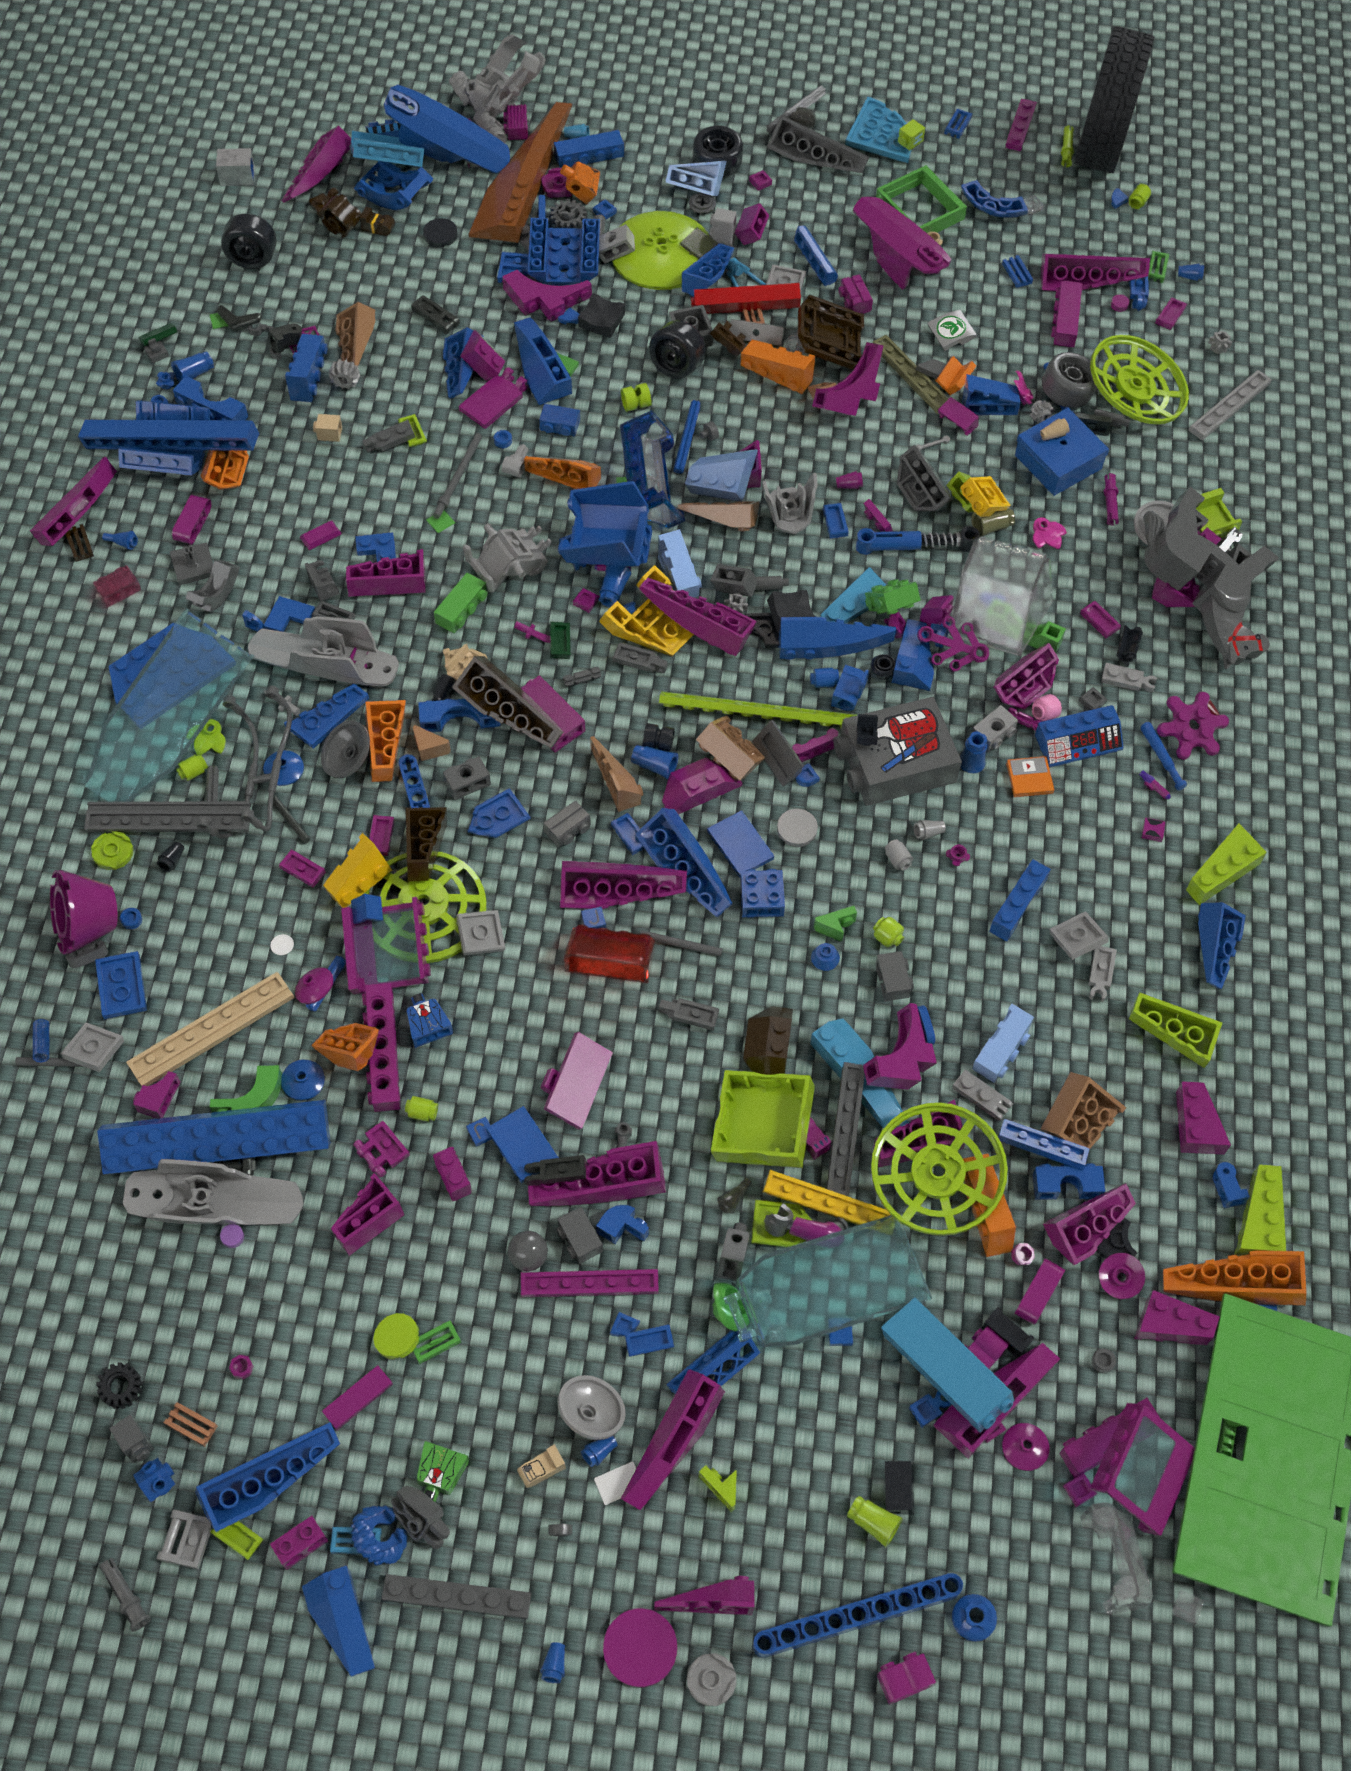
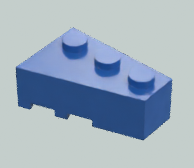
M967 374L962 395V405L976 415H1018L1020 407L1019 390L1016 385Z

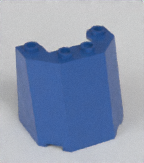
M634 481L571 490L567 505L575 516V522L572 526V537L569 542L567 539H562L558 545V552L566 563L633 567L647 563L652 537V527L647 524L649 508Z

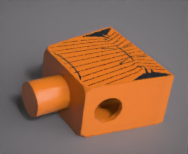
M576 162L571 168L566 164L563 165L560 174L567 178L566 189L587 205L597 195L600 172L581 162Z

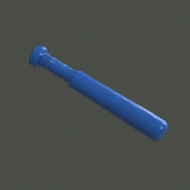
M1150 722L1143 723L1140 729L1165 770H1168L1176 783V790L1184 789L1187 786V782L1182 780L1178 774L1174 762Z

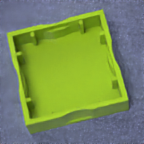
M725 1070L720 1095V1112L715 1123L711 1153L716 1162L803 1168L815 1089L811 1076L795 1074L765 1075L756 1072Z

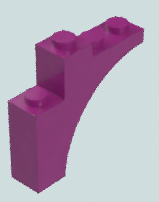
M518 270L502 276L504 291L524 316L540 309L550 322L557 320L559 316L563 315L565 309L588 300L592 295V284L588 280L574 285L553 286L535 282Z
M866 342L862 357L851 374L842 382L832 387L816 388L812 406L856 416L860 398L876 402L880 383H876L875 380L884 345Z
M909 1003L897 1012L899 1029L897 1042L892 1052L886 1056H875L863 1065L867 1085L908 1090L921 1082L920 1072H925L937 1064L933 1045L925 1042L917 1004Z

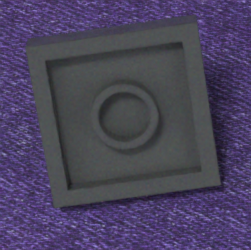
M207 542L170 551L179 585L209 578L213 561Z

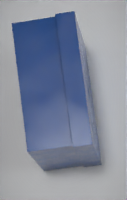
M1066 408L1019 434L1015 456L1055 496L1101 470L1109 448L1069 408ZM1058 418H1064L1070 429L1066 436L1044 441L1040 430Z

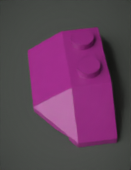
M1050 643L1022 657L996 678L993 688L1004 704L1026 709L1052 687L1059 658Z
M705 757L670 773L662 803L665 808L675 809L679 815L741 787L742 782L739 779L732 778L728 773L729 770L724 765L720 766L714 760Z

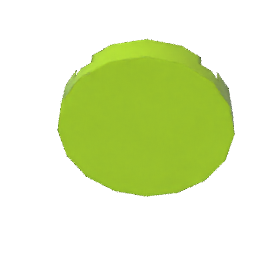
M111 831L112 833L101 834L95 839L91 846V852L95 864L100 868L117 870L124 867L131 860L134 848L129 837L124 833Z
M404 1313L392 1314L383 1319L375 1329L374 1345L383 1357L388 1359L404 1358L414 1351L419 1342V1327L410 1316Z

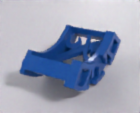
M378 161L355 185L354 189L359 196L380 207L400 210L408 207L412 203L411 198L418 190L428 186L434 178L423 167L417 170L402 172L401 168L390 162ZM367 179L372 180V181H368V182H369V185L365 182ZM399 185L403 189L394 193H386L384 186L395 187Z

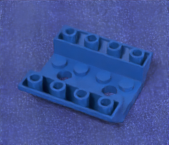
M531 218L528 274L542 284L553 286L574 285L587 280L590 281L598 276L600 219H583L581 229L549 228L548 218ZM562 269L568 270L567 272H561Z

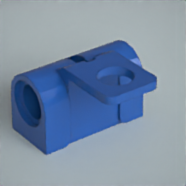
M845 665L833 693L831 706L845 711L854 710L867 684L869 670L863 672L860 669Z

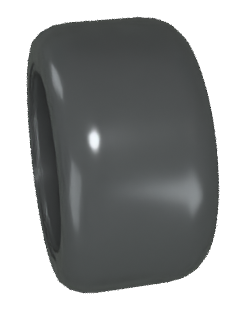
M1064 352L1054 356L1042 376V388L1045 394L1053 402L1063 407L1078 408L1087 404L1097 389L1091 374L1090 360L1072 352Z

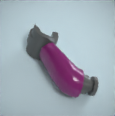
M784 1203L780 1206L777 1214L766 1215L764 1220L766 1231L773 1236H783L790 1230L789 1234L825 1247L838 1245L843 1240V1233L848 1230L847 1222L840 1217L835 1218L833 1222L828 1221L825 1223L796 1217L794 1220L791 1209Z

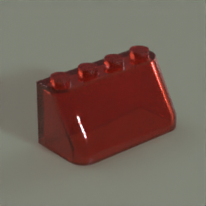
M578 925L572 928L565 950V972L649 983L655 940L645 933L632 934L624 930L618 932L607 928L596 929L589 928L586 925Z

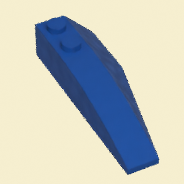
M781 617L779 656L780 659L791 660L794 658L836 657L858 653L893 642L896 627L871 624L868 627L864 626L862 622L845 624L844 620L840 619L830 622L825 617Z
M662 808L635 834L658 867L687 871L686 891L696 897L697 901L716 917L720 916L732 905L731 899L712 863L675 809Z
M331 1422L197 1486L195 1493L214 1531L218 1532L262 1510L338 1447L340 1442Z

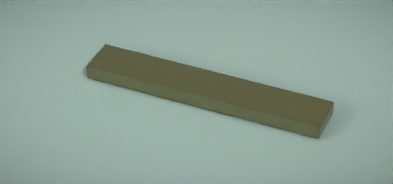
M887 335L873 341L872 343L884 345L882 358L938 414V409L949 398L924 373L915 370L916 364Z

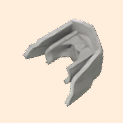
M812 474L804 487L801 483H798L797 488L780 489V486H777V490L772 491L770 494L766 481H762L764 498L768 502V508L777 529L791 534H797L804 530L811 523L815 493L818 487L817 474Z

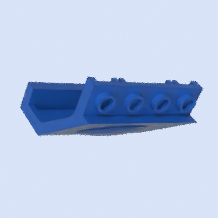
M138 400L136 401V420H210V408ZM121 447L119 448V468L193 475L201 469L206 450H140Z

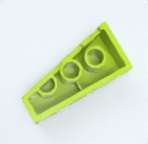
M1259 1164L1251 1177L1248 1191L1250 1197L1247 1200L1243 1213L1242 1226L1234 1253L1237 1256L1246 1255L1256 1250L1286 1251L1282 1166Z

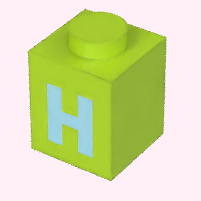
M912 119L899 129L898 143L908 150L913 149L924 141L925 127Z

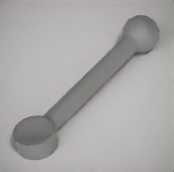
M944 436L941 440L916 446L921 451L924 448L940 443L948 444L950 437Z

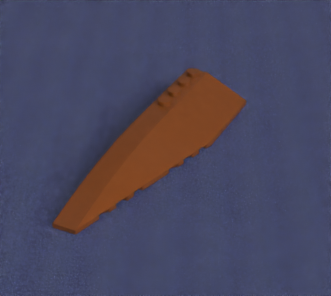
M556 102L513 155L510 162L490 184L469 232V237L519 242L521 232L541 187L542 176H545L554 154V142H558L571 111L572 103Z

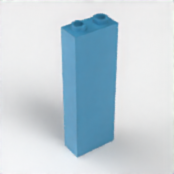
M915 1297L881 1327L884 1337L979 1432L984 1428H990L995 1423L996 1417L1002 1412L1006 1413L1013 1406L1014 1397L1012 1391Z

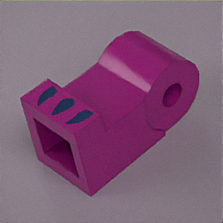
M810 1117L806 1150L815 1160L830 1150L832 1141L827 1135L825 1136Z

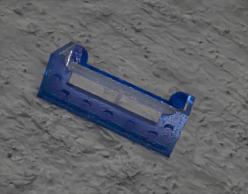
M652 410L620 424L627 482H635L648 504L649 513L647 521L666 528H671L685 522L684 512L671 503L665 453L674 446L672 432Z

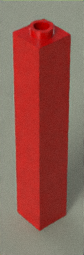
M800 283L694 290V297H691V307L703 305L707 314L742 312L743 309L757 311L760 308L761 310L799 308L801 304Z

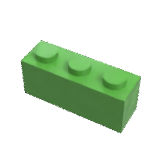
M466 573L434 611L435 624L452 633L462 628L468 616L472 615L478 604L486 599V582Z

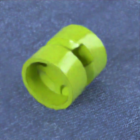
M647 383L635 385V388L632 386L621 388L622 404L626 412L636 410L637 406L645 408L652 405Z

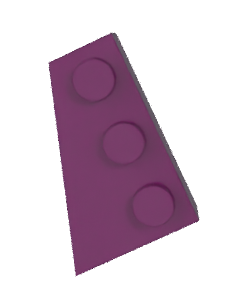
M375 1173L370 1177L371 1180L364 1190L361 1189L359 1191L358 1197L353 1204L345 1209L331 1227L336 1240L349 1256L405 1215L400 1203Z

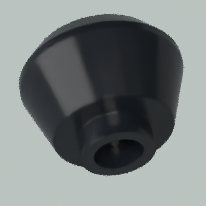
M881 654L872 659L871 669L878 679L886 680L894 674L896 660L892 656Z

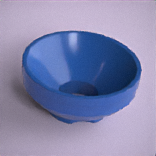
M977 1594L966 1595L955 1604L952 1611V1623L957 1633L964 1639L974 1642L987 1639L995 1630L997 1624L996 1610L987 1598ZM978 1608L982 1611V1622L975 1623L970 1619L969 1612L971 1609Z

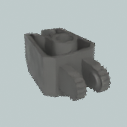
M407 1485L396 1492L397 1496L391 1500L395 1516L413 1540L419 1541L423 1538L433 1548H441L444 1544L443 1539H447L450 1535V1529L441 1520L444 1516L443 1509L421 1490Z

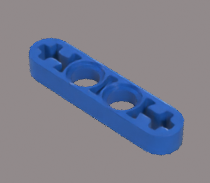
M410 754L402 756L399 759V767L410 807L430 808L416 758ZM407 762L410 763L412 771L408 772L406 766ZM410 778L418 779V782L414 785L409 784L407 781ZM416 794H420L423 796V799L420 801H414L412 800V797Z

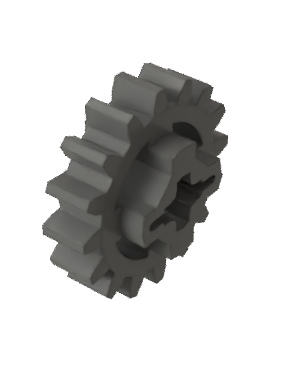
M569 199L566 202L560 200V204L554 203V207H551L550 220L552 225L555 224V228H582L583 219H587L586 208L582 207L581 202L576 204V200L572 202Z

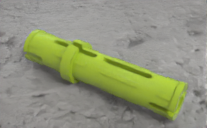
M1070 125L1065 126L1063 129V147L1061 150V165L1064 167L1066 162V168L1072 165V156L1074 154V127L1071 126L1070 130Z

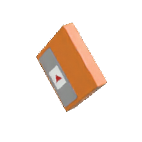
M1047 756L1007 760L1006 765L1014 797L1054 793Z

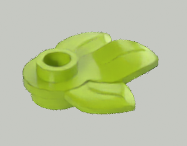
M214 719L206 720L202 726L192 728L187 737L188 740L194 742V749L197 755H203L211 748L215 752L222 754L226 744V739L221 734V725ZM210 726H214L212 731H208Z

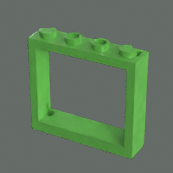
M927 165L877 188V198L882 199L908 217L891 198L922 184L949 211L919 226L926 233H938L965 219L967 206Z

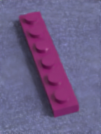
M658 1269L521 1273V1298L659 1293Z

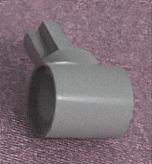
M519 445L514 454L504 458L501 468L502 472L519 478L522 476L525 469L524 458L529 451L526 445Z

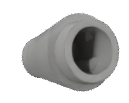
M919 820L914 824L915 837L921 840L944 833L946 830L944 821Z

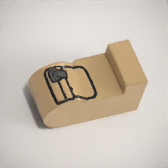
M554 1444L533 1460L520 1466L517 1472L526 1488H529L566 1469Z

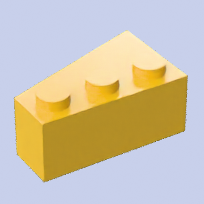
M363 833L359 836L360 841L354 849L350 848L347 852L348 857L342 865L338 864L323 884L330 896L342 908L348 907L351 904V900L363 895L392 871L375 844Z

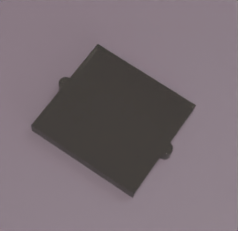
M696 228L681 241L680 245L690 255L700 259L717 246L718 243L711 239L709 235Z

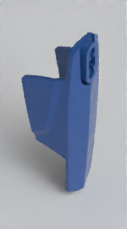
M397 84L390 88L383 105L385 113L401 125L399 130L400 143L406 146L424 148V155L440 162L454 163L465 159L495 174L500 172L510 162L508 145L469 119L407 87ZM408 105L412 106L413 110H410Z

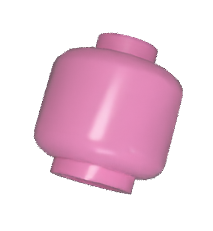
M1052 694L1037 698L1032 705L1033 716L1042 722L1059 717L1062 711L1061 702Z

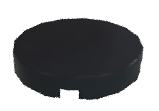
M445 218L433 219L423 229L425 241L434 247L440 248L443 245H452L458 237L455 223Z

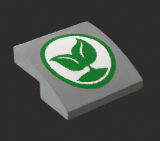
M961 310L949 312L928 322L929 328L944 351L959 342L961 345H964L977 337V334Z

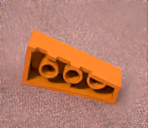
M752 339L741 352L740 366L777 384H781L792 391L803 394L813 381L815 355L809 354V356H804L800 351L793 353L787 351L784 347L777 349L773 348L772 344Z
M406 700L366 702L365 717L370 737L369 758L372 782L392 781L405 717Z

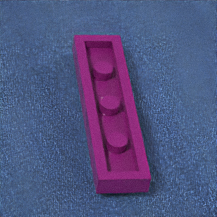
M1021 98L1005 148L1017 151L1022 150L1037 102Z

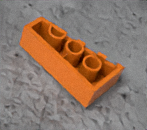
M989 1154L982 1155L983 1158L990 1157ZM975 1156L963 1158V1160L965 1163L976 1160ZM989 1166L986 1167V1179L981 1193L993 1199L997 1192L999 1180L994 1167ZM979 1169L966 1172L964 1179L965 1184L974 1190L978 1183ZM1004 1194L991 1215L977 1226L986 1257L1010 1253L1013 1249L1016 1226ZM977 1201L972 1205L975 1219L988 1208Z

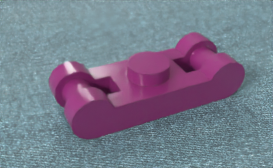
M831 728L827 731L826 735L817 739L812 738L803 745L794 744L792 749L801 762H805L834 749L833 739L838 736V731Z

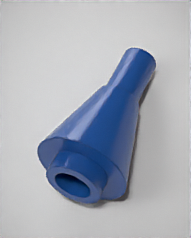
M134 531L115 534L104 533L102 537L104 541L114 542L129 550L134 549L138 543V538Z

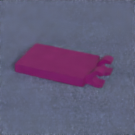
M507 367L501 377L498 375L492 377L461 403L459 411L486 429L523 398L522 392L528 388L525 385L527 380L521 376L515 384L512 383L515 379L511 375L514 373V370Z

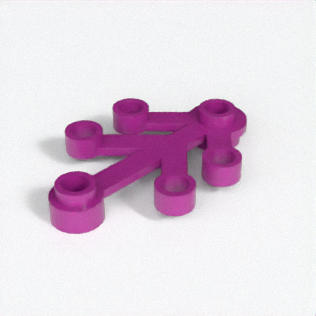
M951 616L944 618L942 625L949 630L953 639L935 634L929 626H924L917 632V638L921 642L932 641L950 647V649L940 654L932 655L931 663L935 666L942 664L943 660L961 651L968 653L962 659H955L949 663V669L953 672L960 670L962 666L972 661L982 663L988 659L990 654L989 648L985 644L979 643L973 631V625L969 622L964 623L960 628L961 633L967 635L971 645L965 644L955 626V620ZM946 619L951 620V626L946 625ZM965 625L970 627L969 632L964 630ZM923 631H925L928 634L927 638L922 637L921 634ZM977 650H981V651H982V656H981V657L977 656V654H976V651H977ZM935 656H938L940 658L939 663H936L934 661ZM953 662H956L958 664L957 669L953 668Z

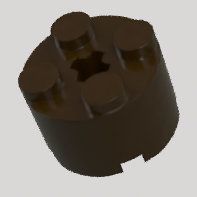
M340 194L339 196H333L319 212V217L322 215L323 220L321 222L332 234H341V237L344 238L360 221L359 216L361 212L348 202L346 196Z

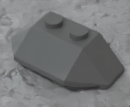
M913 445L900 456L897 485L915 512L937 511L951 500L950 492L916 445Z

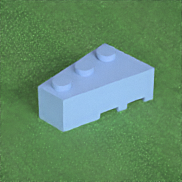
M726 161L669 165L665 183L711 196H718Z

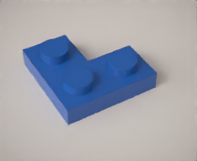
M393 532L355 536L358 556L376 554L377 562L385 557L389 559L396 558Z

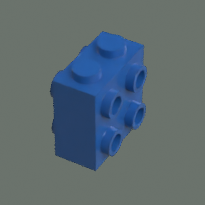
M748 869L741 871L742 918L783 917L785 911L783 870L767 869L756 871Z

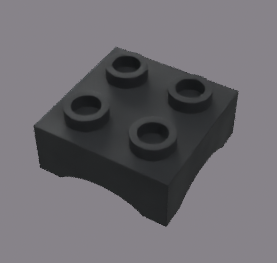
M592 293L586 308L578 316V327L611 338L625 315V304L611 302L603 299L598 294Z
M807 590L793 593L775 591L767 599L778 633L780 631L781 617H816L811 610Z

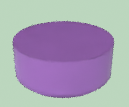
M229 1224L222 1229L220 1238L226 1247L236 1248L242 1244L244 1233L240 1226Z

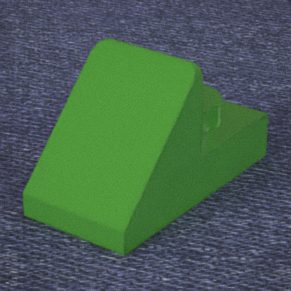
M855 906L815 917V931L842 942L844 935L842 927H848L856 922L857 911Z

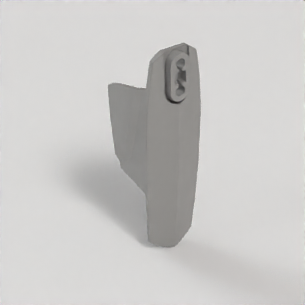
M317 616L305 618L301 635L260 629L252 637L248 645L251 659L308 675L353 684L387 686L395 679L399 667L396 656L377 650L375 640L364 621ZM354 647L357 648L354 657V661H356L355 664L351 660V658H349Z
M161 1159L158 1162V1170L133 1172L126 1180L123 1205L129 1214L150 1218L152 1221L180 1224H291L297 1218L304 1205L301 1191L296 1182L251 1176L236 1169L228 1168L223 1164ZM139 1190V1196L134 1198L133 1192ZM162 1192V1197L156 1199L153 1194Z

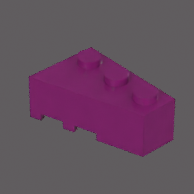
M1182 1081L1176 1091L1180 1152L1225 1155L1231 1144L1204 1082Z
M1153 1290L1146 1300L1134 1339L1207 1345L1214 1337L1219 1316Z

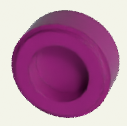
M1115 295L1112 298L1111 307L1113 310L1123 312L1128 309L1129 299L1126 296Z

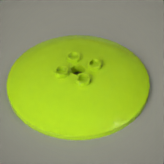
M651 211L636 215L619 226L621 227L626 224L633 233L635 251L611 262L623 278L637 286L654 290H670L682 287V272L713 249V245L708 232L694 219L670 211Z

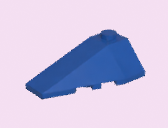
M719 243L682 272V292L694 296V290L707 289L719 280L734 252V248Z
M468 327L444 340L443 359L447 363L444 368L445 372L448 373L446 383L448 397L451 399L463 393L474 370L461 357L474 331Z

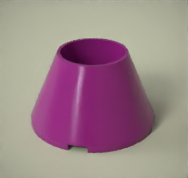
M55 870L53 872L52 878H55V884L50 885V913L53 932L58 934L60 942H57V946L63 955L71 954L116 929L118 918L117 902L111 885L64 870Z

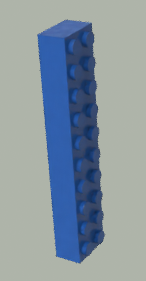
M326 1100L106 1124L97 1130L103 1174L158 1168V1162L161 1159L216 1162L329 1149L331 1143Z

